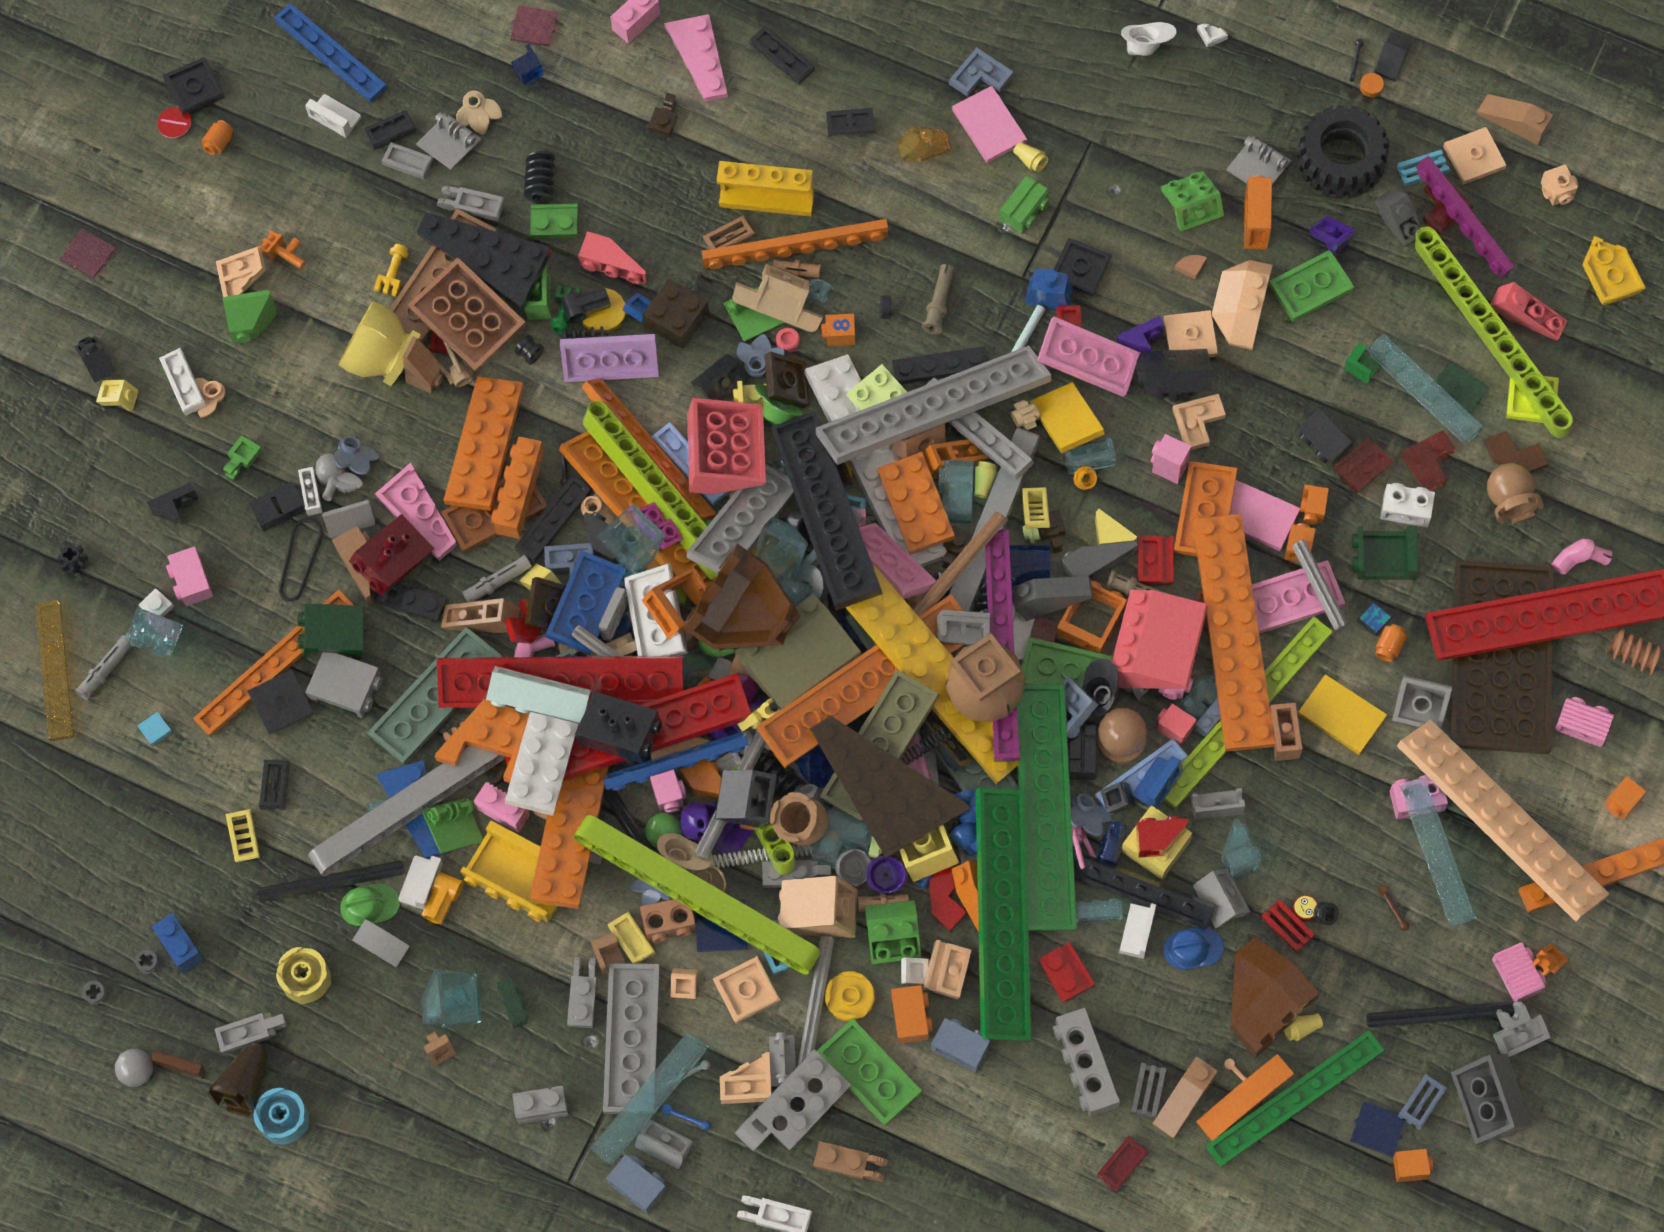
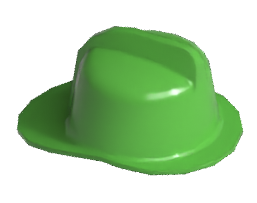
M755 385L756 392L764 399L763 416L770 425L775 426L794 419L796 416L803 415V411L794 405L769 399L766 385Z
M386 884L357 887L343 897L341 902L343 919L354 926H361L365 919L373 924L389 920L397 913L400 907L398 893Z

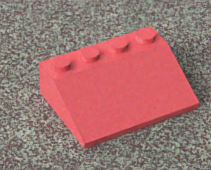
M692 398L687 414L689 492L718 494L765 485L763 404Z
M1130 590L1112 663L1118 671V688L1188 689L1206 616L1207 604L1155 590Z

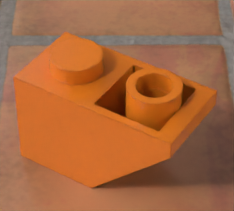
M706 758L697 761L698 764L693 767H682L680 769L682 779L694 796L718 801L721 777L718 774L720 769L715 760L707 761Z

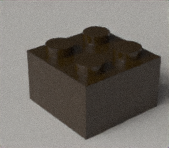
M668 279L642 314L644 326L684 349L709 315L708 301L673 280Z

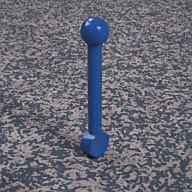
M665 1104L662 1107V1112L665 1115L672 1114L701 1126L704 1131H708L711 1128L709 1121L702 1122L672 1109L669 1104Z

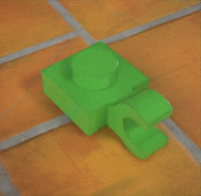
M241 435L228 452L231 460L223 469L226 471L225 476L234 480L242 466L248 469L262 452L261 447Z

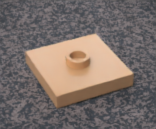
M1487 127L1447 141L1443 145L1463 185L1506 168V163Z
M1211 310L1164 316L1168 350L1207 349L1209 357H1217L1218 351Z
M758 956L713 978V982L735 1024L781 1002Z

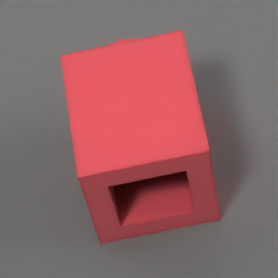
M1171 704L1168 710L1163 708L1156 719L1158 721L1157 731L1171 740L1174 738L1182 746L1194 730L1197 719L1176 705Z

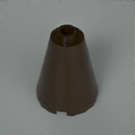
M258 1043L245 1045L210 1087L207 1093L209 1098L218 1106L220 1102L227 1105L226 1110L240 1116L254 1114L268 1059V1054L265 1052L266 1049Z

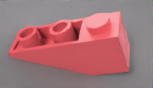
M587 231L578 255L580 266L588 271L594 272L597 270L604 272L612 278H625L633 284L642 283L647 285L646 271L612 239Z
M1515 282L1498 287L1490 303L1494 311L1506 320L1556 341L1559 340L1567 323L1565 318Z

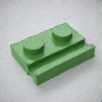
M531 205V239L578 238V205Z

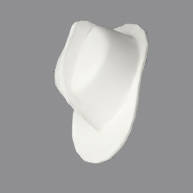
M1163 22L1129 25L1121 30V35L1127 40L1128 54L1147 56L1153 54L1160 43L1173 39L1176 35V28L1169 23Z

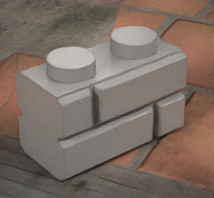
M563 1085L552 1087L551 1090L544 1088L512 1094L515 1117L518 1124L569 1116Z

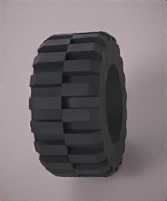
M1337 105L1336 109L1333 110L1332 107L1325 108L1323 114L1317 112L1312 116V121L1310 120L1306 123L1304 131L1301 133L1297 159H1299V170L1303 172L1302 177L1306 182L1311 181L1313 189L1316 191L1318 189L1323 190L1322 194L1326 196L1334 194L1336 195L1335 198H1343V195H1348V198L1356 197L1357 192H1360V194L1368 192L1369 186L1374 187L1378 183L1379 178L1384 173L1389 153V139L1386 138L1387 132L1385 128L1379 127L1380 121L1376 117H1369L1370 113L1366 110L1360 112L1357 110V107L1351 106L1349 109L1344 108V105ZM1332 140H1349L1361 148L1365 157L1354 164H1338L1327 158L1321 147Z

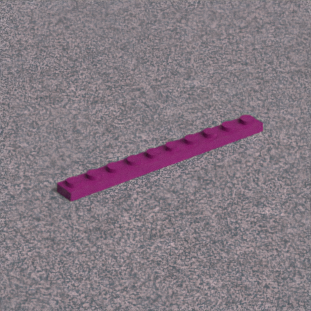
M1009 529L998 530L985 546L988 613H990V633L1000 645L1002 644L1014 653ZM1017 707L1010 715L1008 713L1007 717L993 721L994 762L1019 761Z

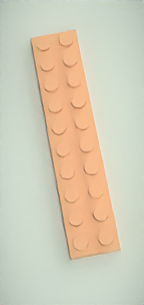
M1429 720L1399 742L1397 747L1573 920L1577 922L1608 897L1609 893L1432 720Z

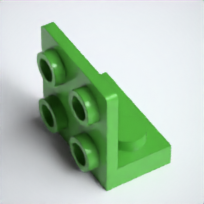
M1204 172L1193 173L1188 177L1173 180L1161 186L1162 193L1174 207L1177 226L1180 231L1224 216L1220 192Z

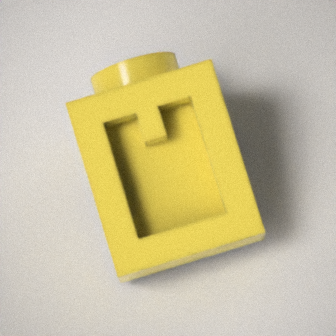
M102 380L96 402L102 406L121 405L130 411L134 408L138 389L125 380Z
M737 381L738 389H733L734 402L763 404L764 399L756 392L755 385L743 386L742 381Z

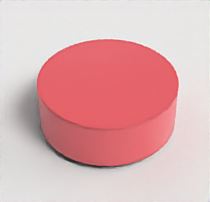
M792 328L780 330L776 336L777 347L783 348L785 353L795 351L800 345L798 332Z

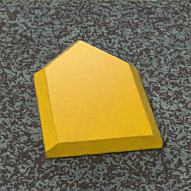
M1594 236L1582 265L1601 304L1608 305L1645 290L1646 287L1627 249L1620 245H1612Z

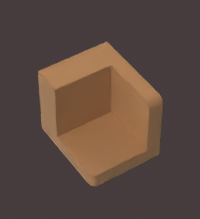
M614 933L591 941L603 975L609 973V963L625 964Z

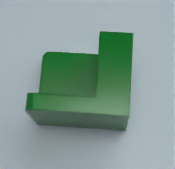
M1359 342L1346 359L1344 370L1369 384L1379 370L1380 364L1365 355L1367 347Z

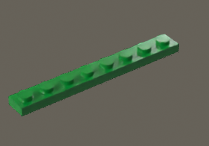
M1368 1030L1205 1146L1206 1150L1218 1166L1222 1168L1384 1053V1049Z

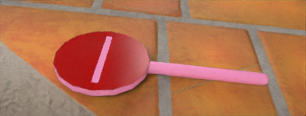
M178 106L171 107L160 114L157 120V127L163 136L178 138L188 132L191 127V118L189 113L182 116Z

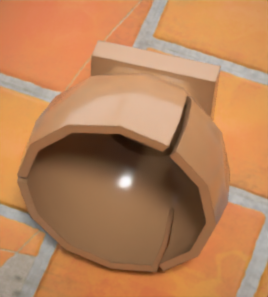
M990 633L979 642L964 647L950 661L945 688L954 708L970 720L990 723L1007 717L1008 713L1010 715L1021 702L1026 677L1017 656L1002 644L1000 645Z

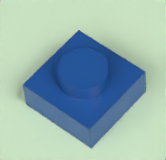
M637 292L624 304L623 311L642 323V314L652 301Z

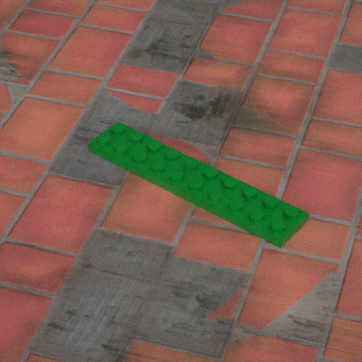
M1025 684L1023 698L1017 705L1019 740L1018 782L1019 790H1025L1028 930L1029 932L1077 930L1065 687L1064 684Z
M977 788L975 793L981 1036L983 1039L1030 1041L1031 1011L1025 790Z

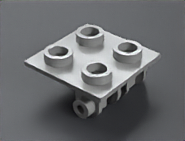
M439 112L435 117L437 123L416 145L452 170L481 141V138L447 113Z
M1248 136L1244 142V148L1228 166L1226 171L1246 184L1248 177L1262 175L1266 178H1272L1273 185L1291 160L1258 140L1255 136Z

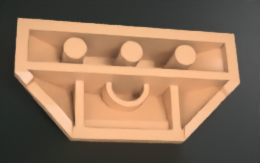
M1248 260L1222 271L1212 316L1229 345L1249 350L1253 349L1273 265Z

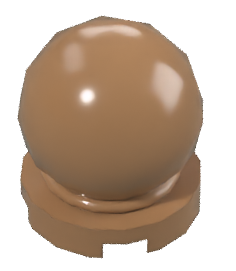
M1515 463L1501 464L1492 471L1487 481V493L1492 503L1497 506L1495 516L1500 524H1504V520H1511L1512 524L1525 521L1535 516L1534 511L1537 508L1542 510L1544 507L1541 496L1534 493V477L1528 469Z
M1116 708L1107 713L1101 720L1098 728V750L1105 759L1116 762L1118 765L1130 764L1138 760L1144 751L1147 738V726L1139 713L1129 708Z
M790 792L780 801L777 800L771 810L770 823L773 825L779 838L796 845L808 846L824 837L829 828V816L825 807L818 800L802 793Z

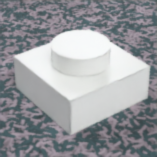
M156 588L139 604L140 609L156 623L174 607Z
M902 958L901 984L924 985L928 971V959Z

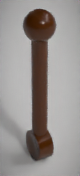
M1380 885L1377 890L1378 894L1385 898L1400 923L1399 928L1402 931H1407L1409 924L1402 919L1387 894L1388 888L1385 885Z

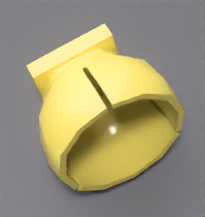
M373 301L354 332L338 365L347 372L360 377L382 375L384 377L383 382L392 386L404 368L403 354L412 337L414 336L419 339L421 334L414 330L411 333H406L395 313L386 306Z

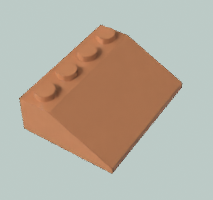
M458 257L407 305L474 371L478 370L506 348L525 330V321Z

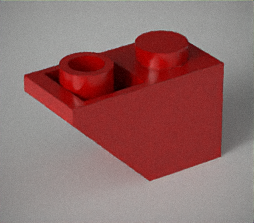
M1171 816L1166 818V820L1156 821V818H1144L1137 822L1138 858L1164 856L1186 832L1188 819H1181L1180 816Z

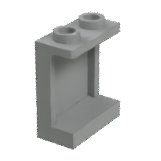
M322 653L305 693L309 701L318 703L321 700L353 711L358 717L363 718L365 713L371 710L373 694L375 690L378 691L380 689L383 678L378 667L337 653Z

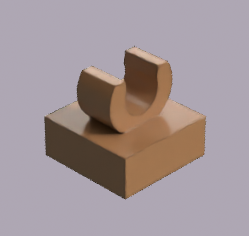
M434 1031L426 1036L430 1043L425 1045L424 1049L434 1067L456 1055L446 1034L438 1037Z

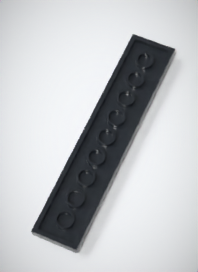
M816 411L772 426L771 430L837 611L883 593L835 462L816 435V427L821 426Z

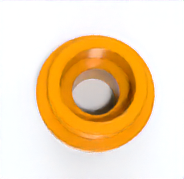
M1089 466L1078 468L1074 474V484L1082 490L1092 488L1097 482L1096 472Z

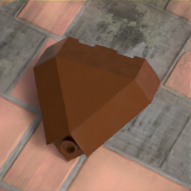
M737 543L720 565L717 575L710 581L702 593V598L698 605L688 615L683 629L712 649L783 645L787 633L801 615L768 564Z
M1254 937L1235 953L1230 1030L1250 1054L1256 1058L1274 1043L1275 1038L1296 1021L1298 1014L1318 999L1319 992L1294 963Z

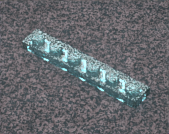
M1384 333L1367 347L1366 352L1464 445L1483 430V426Z
M1421 777L1399 785L1450 927L1476 919L1425 778Z
M688 1031L592 1145L591 1151L611 1166L708 1050V1046Z

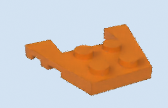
M483 700L436 752L434 757L436 761L457 767L466 745L510 757L511 759L503 775L504 781L510 783L529 713H522L508 706L498 707L492 705L491 701Z

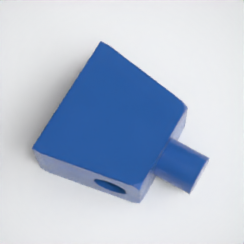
M1035 269L1029 281L1025 304L1040 305L1044 308L1055 310L1057 306H1070L1073 287L1069 275L1056 272L1054 269Z

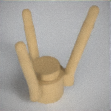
M444 342L453 365L450 367L451 372L449 373L438 361L441 365V372L447 378L450 385L454 384L455 387L467 385L472 381V376L474 375L471 367L465 361V365L461 362L458 363L453 350Z

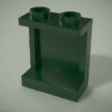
M1358 526L1356 534H1352V548H1356V557L1353 556L1352 569L1357 571V579L1416 580L1418 574L1417 526H1407L1405 531H1363V526Z
M304 603L303 610L298 612L297 625L302 627V634H298L297 642L298 649H302V657H307L309 652L350 654L352 659L360 660L363 653V606Z

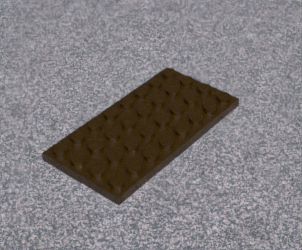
M1456 560L1453 608L1553 590L1554 567ZM1552 640L1452 659L1450 739L1460 748L1537 754L1550 753Z

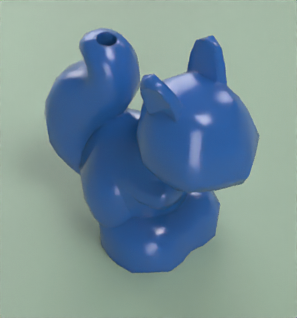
M977 788L954 794V796L968 804L970 809L959 816V822L962 824L956 826L949 834V838L958 848L966 849L972 856L977 854L975 793Z

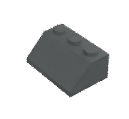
M1490 1054L1451 1072L1475 1145L1511 1136L1532 1127L1508 1054Z

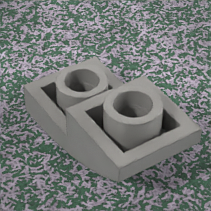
M366 919L352 939V941L394 967H397L409 948V945Z

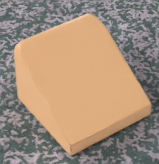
M679 968L672 970L671 998L696 999L698 970Z

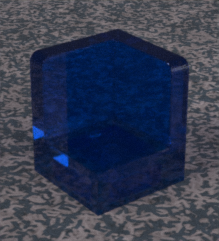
M530 44L525 46V55L511 62L523 85L544 75L542 64Z

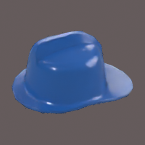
M1198 927L1179 930L1172 933L1164 944V956L1167 962L1178 969H1191L1212 965L1221 958L1224 951V943L1221 936L1210 928Z

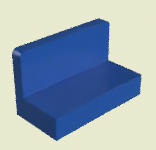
M1171 756L1169 761L1156 757L1132 793L1133 798L1158 809L1183 772L1181 760L1174 756Z

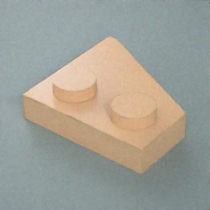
M259 247L216 261L223 297L243 294L266 271L262 249Z
M770 1052L762 1054L761 1058L750 1064L747 1062L739 1066L737 1070L729 1071L720 1076L721 1104L764 1102L772 1094Z

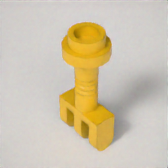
M395 244L390 249V254L393 255L387 276L378 274L374 291L380 292L382 285L385 284L383 294L388 295L392 286V296H398L402 282L395 278L402 259H407L408 257L407 247Z

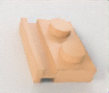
M936 940L923 989L959 999L971 950Z

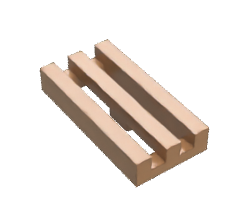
M743 215L703 236V240L709 249H715L717 247L743 244L754 238L755 233ZM742 224L744 225L738 230L726 234L724 237L712 243V240H714L715 238L733 230L734 228Z

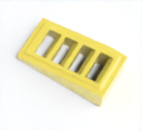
M1046 487L1022 488L1025 529L1050 528Z
M251 809L226 814L235 863L260 858ZM247 819L248 823L234 826L233 821ZM249 828V833L240 835L235 833L236 830ZM251 837V842L237 844V840ZM253 847V852L239 854L240 849Z

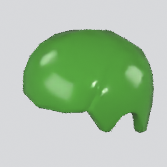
M665 812L651 817L644 829L646 839L656 848L657 841L663 834L675 833L683 836L680 820L673 814Z

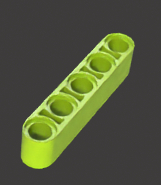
M739 765L735 766L733 770H737ZM770 820L769 824L763 829L753 827L776 872L781 875L793 872L796 867V861L791 844L781 838L774 842L768 841L772 837H778ZM782 857L789 858V860L785 862L778 861Z

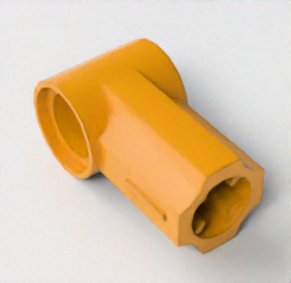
M439 872L433 882L432 894L422 913V917L430 922L442 925L453 901L459 898L464 881Z

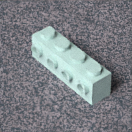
M495 666L486 700L491 701L492 705L498 707L509 705L522 713L533 711L578 724L587 708L591 690Z

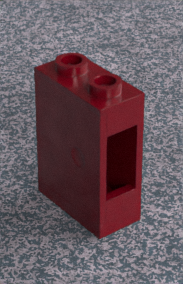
M401 514L357 549L349 562L353 569L368 581L369 586L383 596L428 559L435 548Z

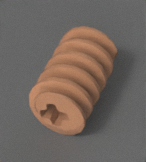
M1621 629L1613 637L1605 655L1607 656L1611 651H1614V660L1622 655L1623 664L1631 659V668L1641 664L1640 672L1643 673L1647 668H1650L1649 676H1651L1660 659L1661 646H1657L1652 651V642L1649 641L1645 646H1642L1643 638L1640 637L1633 642L1634 634L1630 633L1624 638L1625 630Z

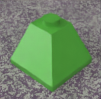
M270 290L223 297L228 328L233 342L246 343L251 339H257L278 314Z

